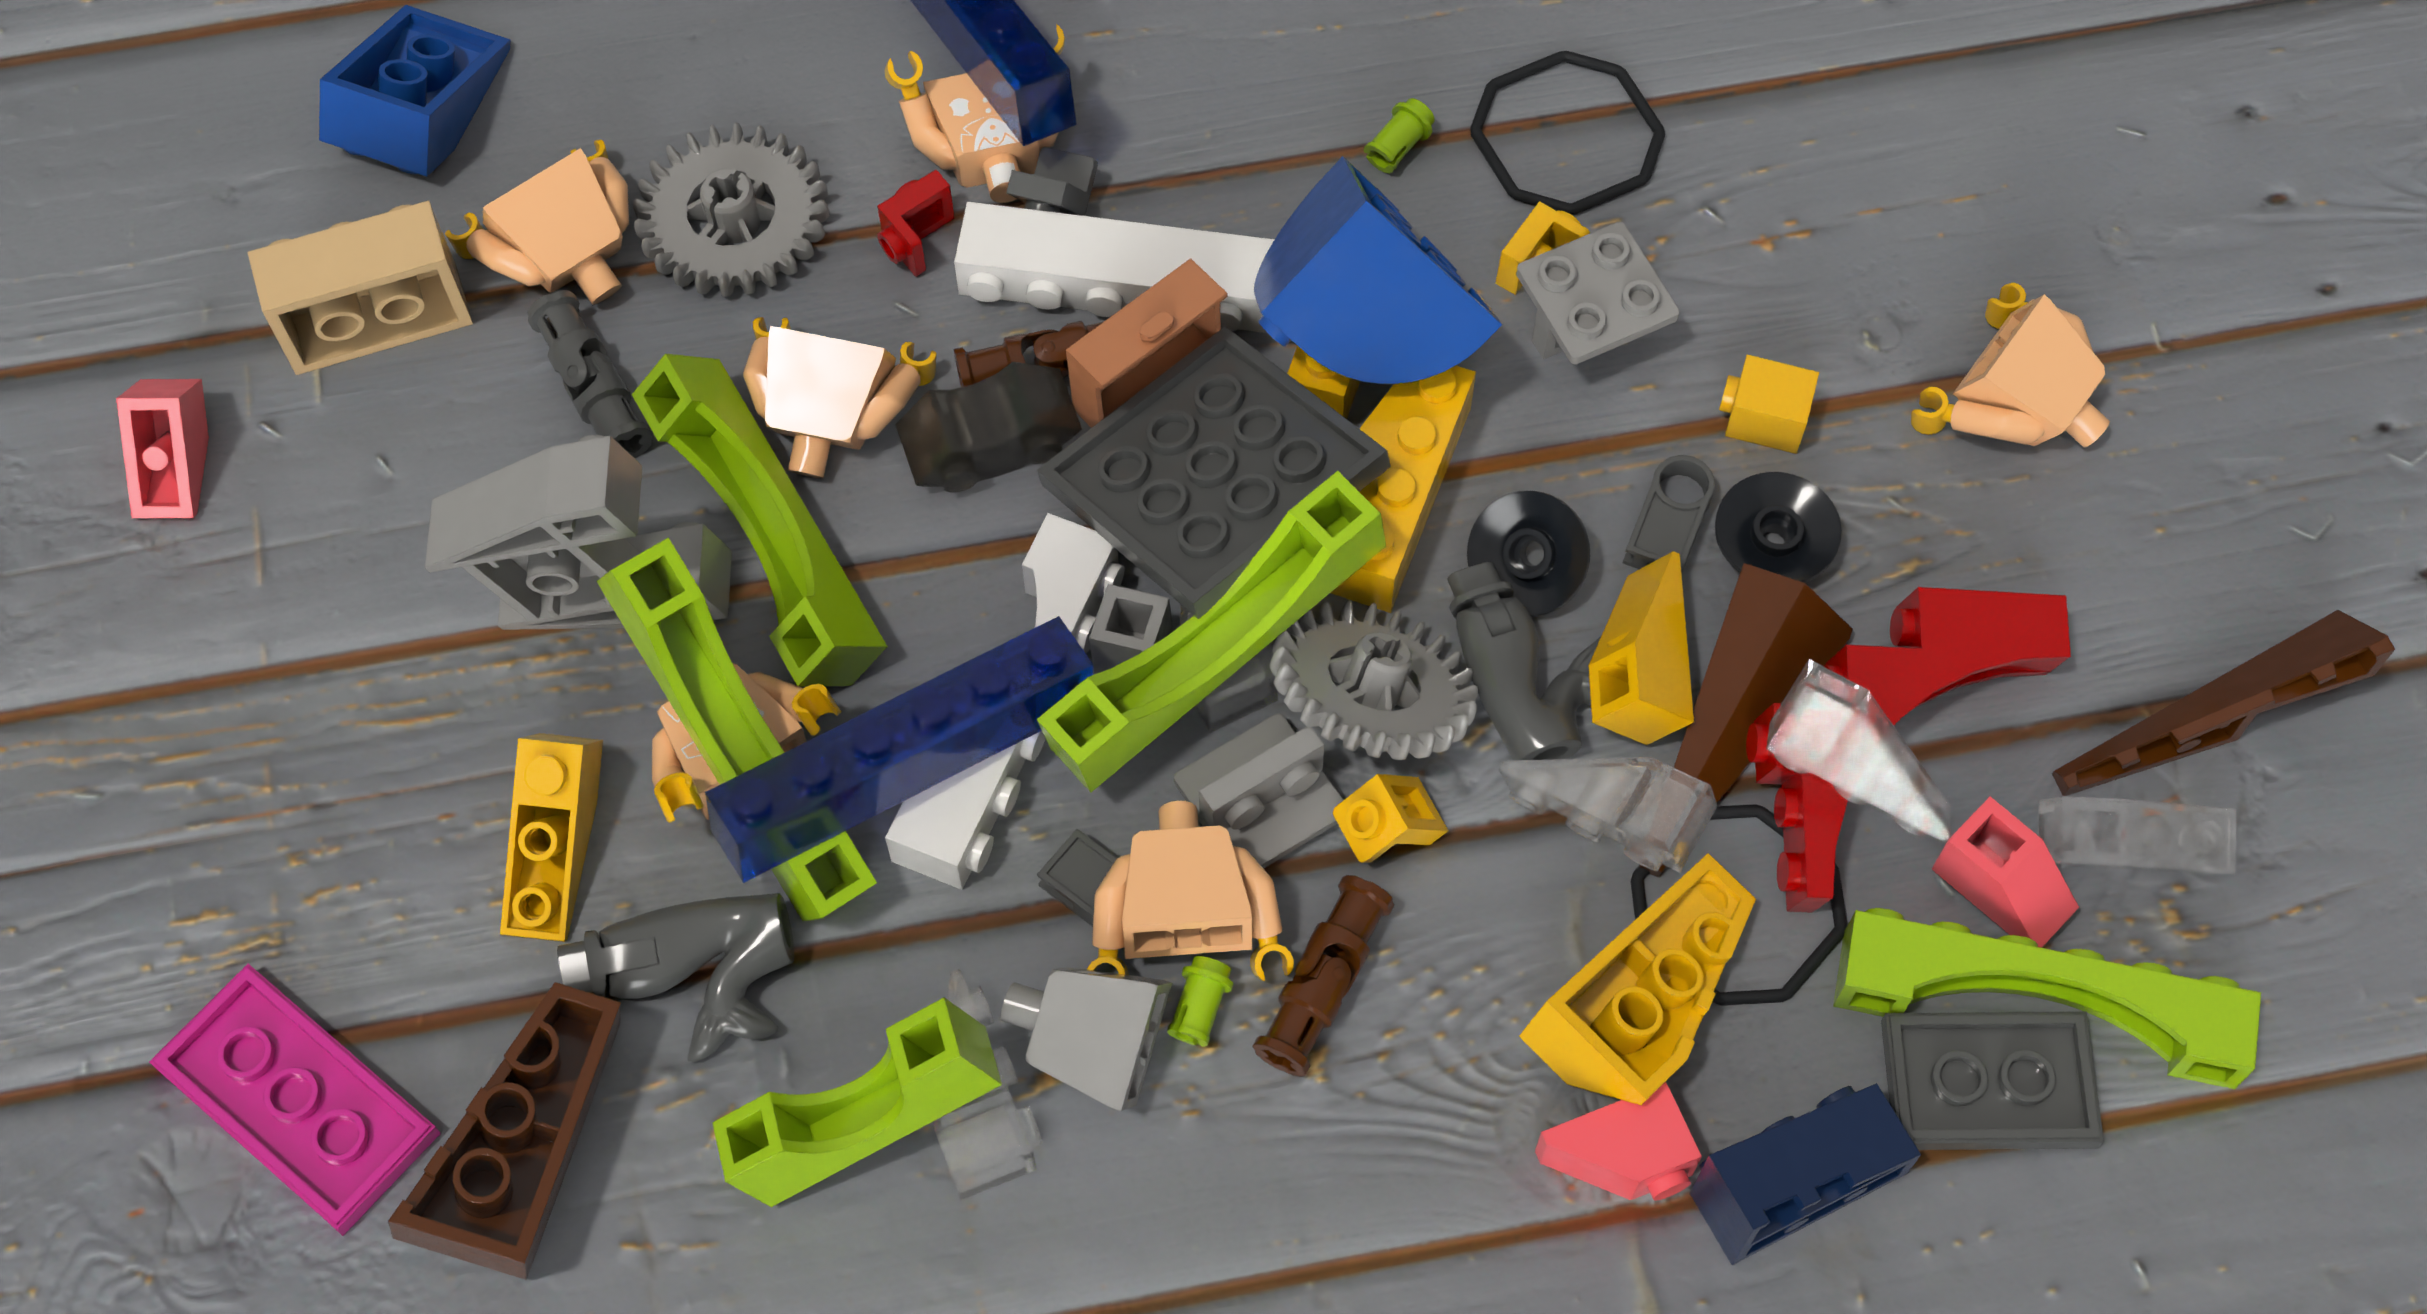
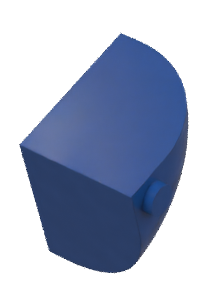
M1343 156L1314 186L1282 227L1266 253L1254 283V295L1260 312L1263 315L1258 322L1274 340L1284 347L1292 340L1321 365L1338 374L1363 382L1399 384L1426 379L1445 372L1471 356L1502 326V323L1476 290L1471 287L1467 292L1463 288L1466 283L1456 273L1457 269L1439 249L1426 236L1419 240L1411 231L1413 228L1411 224L1399 213L1400 210Z

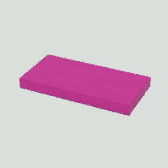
M247 964L149 1061L156 1070L342 1236L441 1134L435 1125L250 964Z

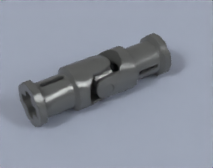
M559 290L540 297L528 309V322L534 331L543 335L549 346L547 355L554 370L561 374L564 387L582 421L591 424L597 435L612 436L629 454L637 458L652 444L653 433L646 423L640 422L630 406L632 397L612 361L607 357V352L598 334L591 329H587L579 315L580 303L576 295L571 291Z

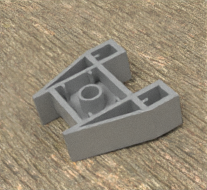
M588 435L580 438L578 442L551 446L432 499L425 569L430 573L459 567L465 569L500 598L498 627L502 630L624 628L596 582L610 570L669 537L703 593L712 619L719 620L728 618L732 550L703 523L682 522L675 524L668 530L637 535L642 465L612 436Z

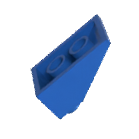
M408 5L403 6L320 79L319 141L343 148L346 152L353 155L367 156L396 166L403 172L420 174L427 177L457 147L509 53L511 40Z

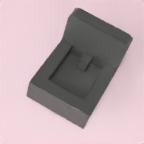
M1043 147L1039 153L1034 175L1012 170L1006 193L1025 202L1024 209L1085 216L1098 162L1089 156Z

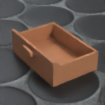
M1190 258L1067 348L1066 356L1073 410L1091 428L1221 330L1220 302L1228 297V293Z

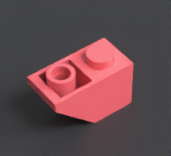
M1991 796L1948 839L1932 867L1936 874L2009 935L2030 938L2041 948L2049 942L2079 908L2043 839Z

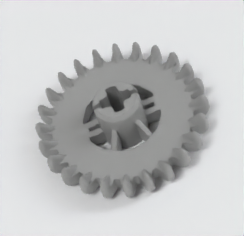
M735 122L733 125V133L729 142H724L717 128L714 125H710L709 145L705 147L695 139L691 132H688L686 139L690 154L686 156L680 154L672 145L668 144L666 153L671 168L662 167L657 161L651 160L650 170L657 184H651L645 179H640L638 182L640 194L646 201L639 198L633 201L635 215L639 218L634 222L635 233L642 239L643 254L648 258L655 259L657 272L661 274L673 273L675 284L682 287L689 285L695 280L696 290L699 294H707L714 285H718L721 296L727 297L731 296L735 286L741 285L746 294L755 293L756 282L760 280L768 287H773L778 284L775 273L781 271L787 275H793L798 272L795 258L808 260L814 255L811 242H818L825 236L821 223L826 221L830 215L828 205L825 202L828 190L826 184L819 180L820 171L817 163L810 161L806 165L807 157L803 146L797 145L793 153L788 156L789 146L784 133H779L776 142L768 147L766 132L762 125L757 126L754 138L750 142H745L742 128L738 122ZM765 192L771 196L775 206L760 200ZM690 220L707 221L706 226L699 235L693 231ZM760 221H771L767 229L755 239H752V236L760 226ZM743 241L745 242V243H742V244H740V245H725L726 243H729V244H730V243H741V242H743Z
M1348 600L1344 604L1337 621L1333 618L1331 604L1326 601L1321 606L1316 621L1312 610H1309L1275 639L1272 647L1273 656L1269 665L1272 673L1275 675L1273 683L1277 691L1282 695H1286L1284 703L1291 711L1302 712L1300 721L1307 727H1321L1323 730L1320 736L1328 741L1339 738L1343 740V747L1348 750L1356 751L1360 746L1365 748L1367 754L1371 757L1380 758L1382 751L1388 752L1391 758L1395 760H1405L1408 752L1415 758H1425L1430 756L1431 751L1439 753L1450 749L1453 742L1463 739L1468 726L1474 720L1477 711L1475 701L1478 696V687L1476 685L1470 686L1473 674L1471 668H1466L1456 674L1462 659L1461 651L1454 652L1447 659H1439L1445 644L1444 635H1440L1431 645L1423 646L1420 644L1424 631V621H1420L1412 632L1406 635L1400 633V610L1394 613L1391 620L1385 626H1381L1376 619L1377 605L1375 603L1370 605L1363 622L1357 621L1353 616V602ZM1333 681L1340 683V685L1336 686ZM1395 705L1404 707V709L1393 711Z

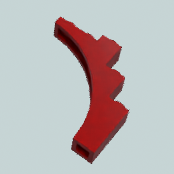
M1918 587L1897 605L1892 613L1890 638L1892 644L1898 647L1846 644L1825 663L1826 665L1823 666L1819 677V697L1821 702L1827 704V706L1773 703L1754 720V723L1749 726L1747 732L1746 753L1749 762L1755 763L1756 783L1781 785L1774 801L1775 822L1778 827H1783L1784 852L1780 854L1777 863V884L1780 891L1786 892L1787 912L1812 913L1833 899L1836 845L1848 799L1869 757L1902 717L1912 709L1952 689L1998 677L2047 675L2071 657L2066 595Z

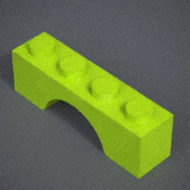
M943 997L886 1028L888 1047L884 1056L876 1066L856 1080L834 1089L810 1094L796 1095L767 1092L717 1119L712 1124L725 1182L762 1203L773 1207L1001 1086V1078L986 1027Z

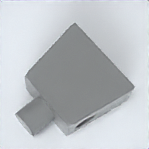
M1064 967L1052 969L1045 991L1015 982L1011 984L1003 1001L1001 1021L1033 1031L1026 1052L1027 1063L1110 1108L1123 1111L1137 1106L1172 982L1079 968Z

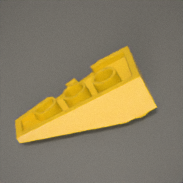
M1707 853L1551 996L1519 1037L1567 1085L1642 1105L1688 1060L1695 1043L1693 1039L1703 1016L1708 1012L1716 994L1714 990L1726 963L1733 955L1756 898Z

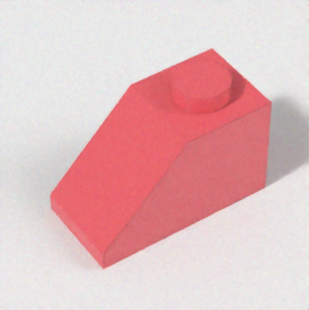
M140 379L116 398L131 517L194 518L198 513L209 441L202 379Z
M1666 1082L1642 1105L1620 1100L1542 1131L1535 1149L1540 1164L1628 1200H1633L1650 1193L1653 1200L1657 1201L1681 1192L1691 1184L1689 1177L1693 1176L1702 1158Z

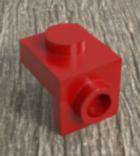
M937 169L919 180H911L905 183L894 196L877 206L882 230L877 233V238L883 251L893 263L898 264L902 261L916 277L926 271L921 239L955 218L950 184Z

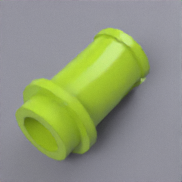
M1409 98L1406 102L1396 103L1392 109L1393 117L1363 149L1364 153H1367V160L1384 173H1393L1399 162L1419 140H1427L1433 132L1432 125L1435 122V117L1432 111L1417 99Z
M1194 956L1191 966L1183 967L1181 974L1186 979L1172 1022L1167 1029V1033L1170 1036L1192 1045L1208 1046L1210 1041L1209 1035L1224 992H1231L1233 988V982L1229 979L1232 969L1228 965L1209 957Z

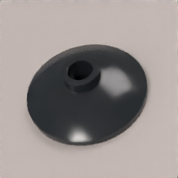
M1765 472L1739 481L1723 497L1716 514L1715 535L1718 546L1726 560L1739 573L1743 563L1805 583L1816 578L1829 567L1837 554L1841 542V521L1837 509L1830 498L1812 482L1789 473ZM1769 533L1778 534L1785 543H1773L1767 540L1764 535Z
M1517 491L1504 495L1492 502L1477 518L1468 540V567L1485 562H1493L1501 581L1511 583L1514 590L1513 597H1517L1524 603L1531 616H1540L1561 608L1579 591L1589 569L1590 543L1581 519L1564 501L1544 492ZM1534 541L1538 542L1544 550L1543 560L1538 565L1531 564L1526 556L1527 547Z

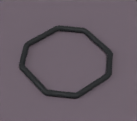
M1559 51L1492 79L1486 84L1470 127L1471 137L1510 197L1535 206L1540 201L1556 211H1565L1571 215L1578 214L1644 186L1651 179L1665 137L1663 125L1626 69L1614 63L1570 51ZM1563 62L1616 76L1653 132L1640 175L1574 203H1567L1518 189L1482 132L1497 89Z
M1756 804L1714 806L1705 818V820L1757 817L1783 837V827L1776 825L1774 814L1767 808ZM1836 863L1834 893L1831 900L1835 927L1783 988L1719 992L1715 988L1714 992L1716 994L1712 1003L1721 1006L1784 1002L1794 996L1842 940L1848 925L1840 871ZM1640 865L1633 872L1631 878L1635 919L1647 909L1643 880L1650 872L1647 869L1640 868Z

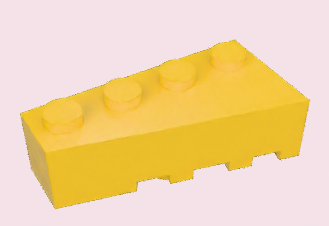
M1456 365L1445 372L1426 379L1393 384L1359 428L1387 450L1391 467L1360 491L1381 513L1386 547L1334 589L1331 594L1367 606L1375 603L1377 609L1388 613L1392 612L1471 410L1476 371Z

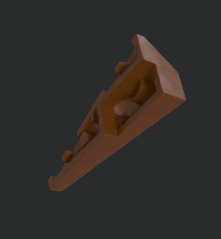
M1743 563L1693 709L1694 723L1688 725L1640 864V868L1647 869L1650 872L1649 874L1656 877L1662 875L1669 862L1688 838L1695 834L1721 797L1728 793L1752 763L1749 762L1746 753V738L1749 726L1754 723V720L1773 703L1797 704L1805 693L1810 691L1819 680L1820 672L1823 666L1826 665L1825 663L1848 644L1853 628L1806 583Z
M2336 610L2056 769L2052 775L2062 796L2065 797L2236 741L2258 713L2374 676L2394 652L2395 648L2388 635L2340 610Z

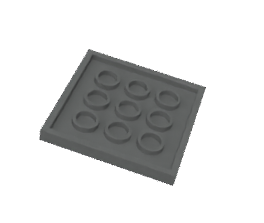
M1225 326L1038 468L1037 473L1044 488L1199 619L1226 594L1249 565L1252 558L1273 534L1287 512L1337 470L1360 492L1389 469L1391 465L1388 452L1384 447Z

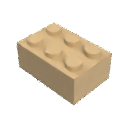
M429 200L414 205H400L389 212L354 222H340L326 230L294 239L277 240L266 247L247 252L262 312L296 375L473 324L457 266Z

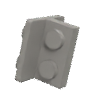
M1623 222L1611 224L1521 262L1517 266L1516 275L1537 308L1532 342L1543 359L1563 351L1570 363L1579 364L1678 320L1679 308Z
M1280 713L1270 716L1174 774L1175 786L1186 801L1196 805L1198 819L1202 825H1220L1227 828L1232 845L1247 849L1263 869L1337 825L1338 823L1333 816V809L1343 801L1340 794L1322 771L1324 743L1312 727L1307 726L1295 733L1285 717Z

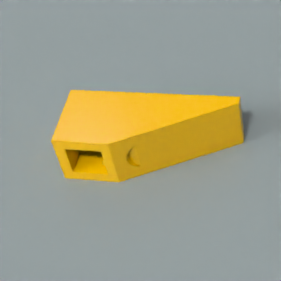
M1674 551L1627 576L1588 665L1592 723L1645 745H1649L1694 723L1680 554Z
M545 733L518 738L500 927L501 935L567 941L597 807L603 740Z

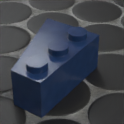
M1877 1083L1857 1092L1854 1091L1852 1086L1839 1089L1820 1101L1816 1106L1817 1109L1797 1118H1794V1116L1783 1118L1755 1136L1710 1154L1699 1165L1701 1172L1690 1191V1195L1731 1265L1908 1174L1921 1156V1153Z

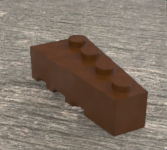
M557 982L552 985L504 1054L502 1063L485 1087L480 1088L467 1107L465 1116L444 1146H440L425 1167L423 1176L407 1199L402 1200L388 1220L393 1239L527 1280L620 1026V1002Z

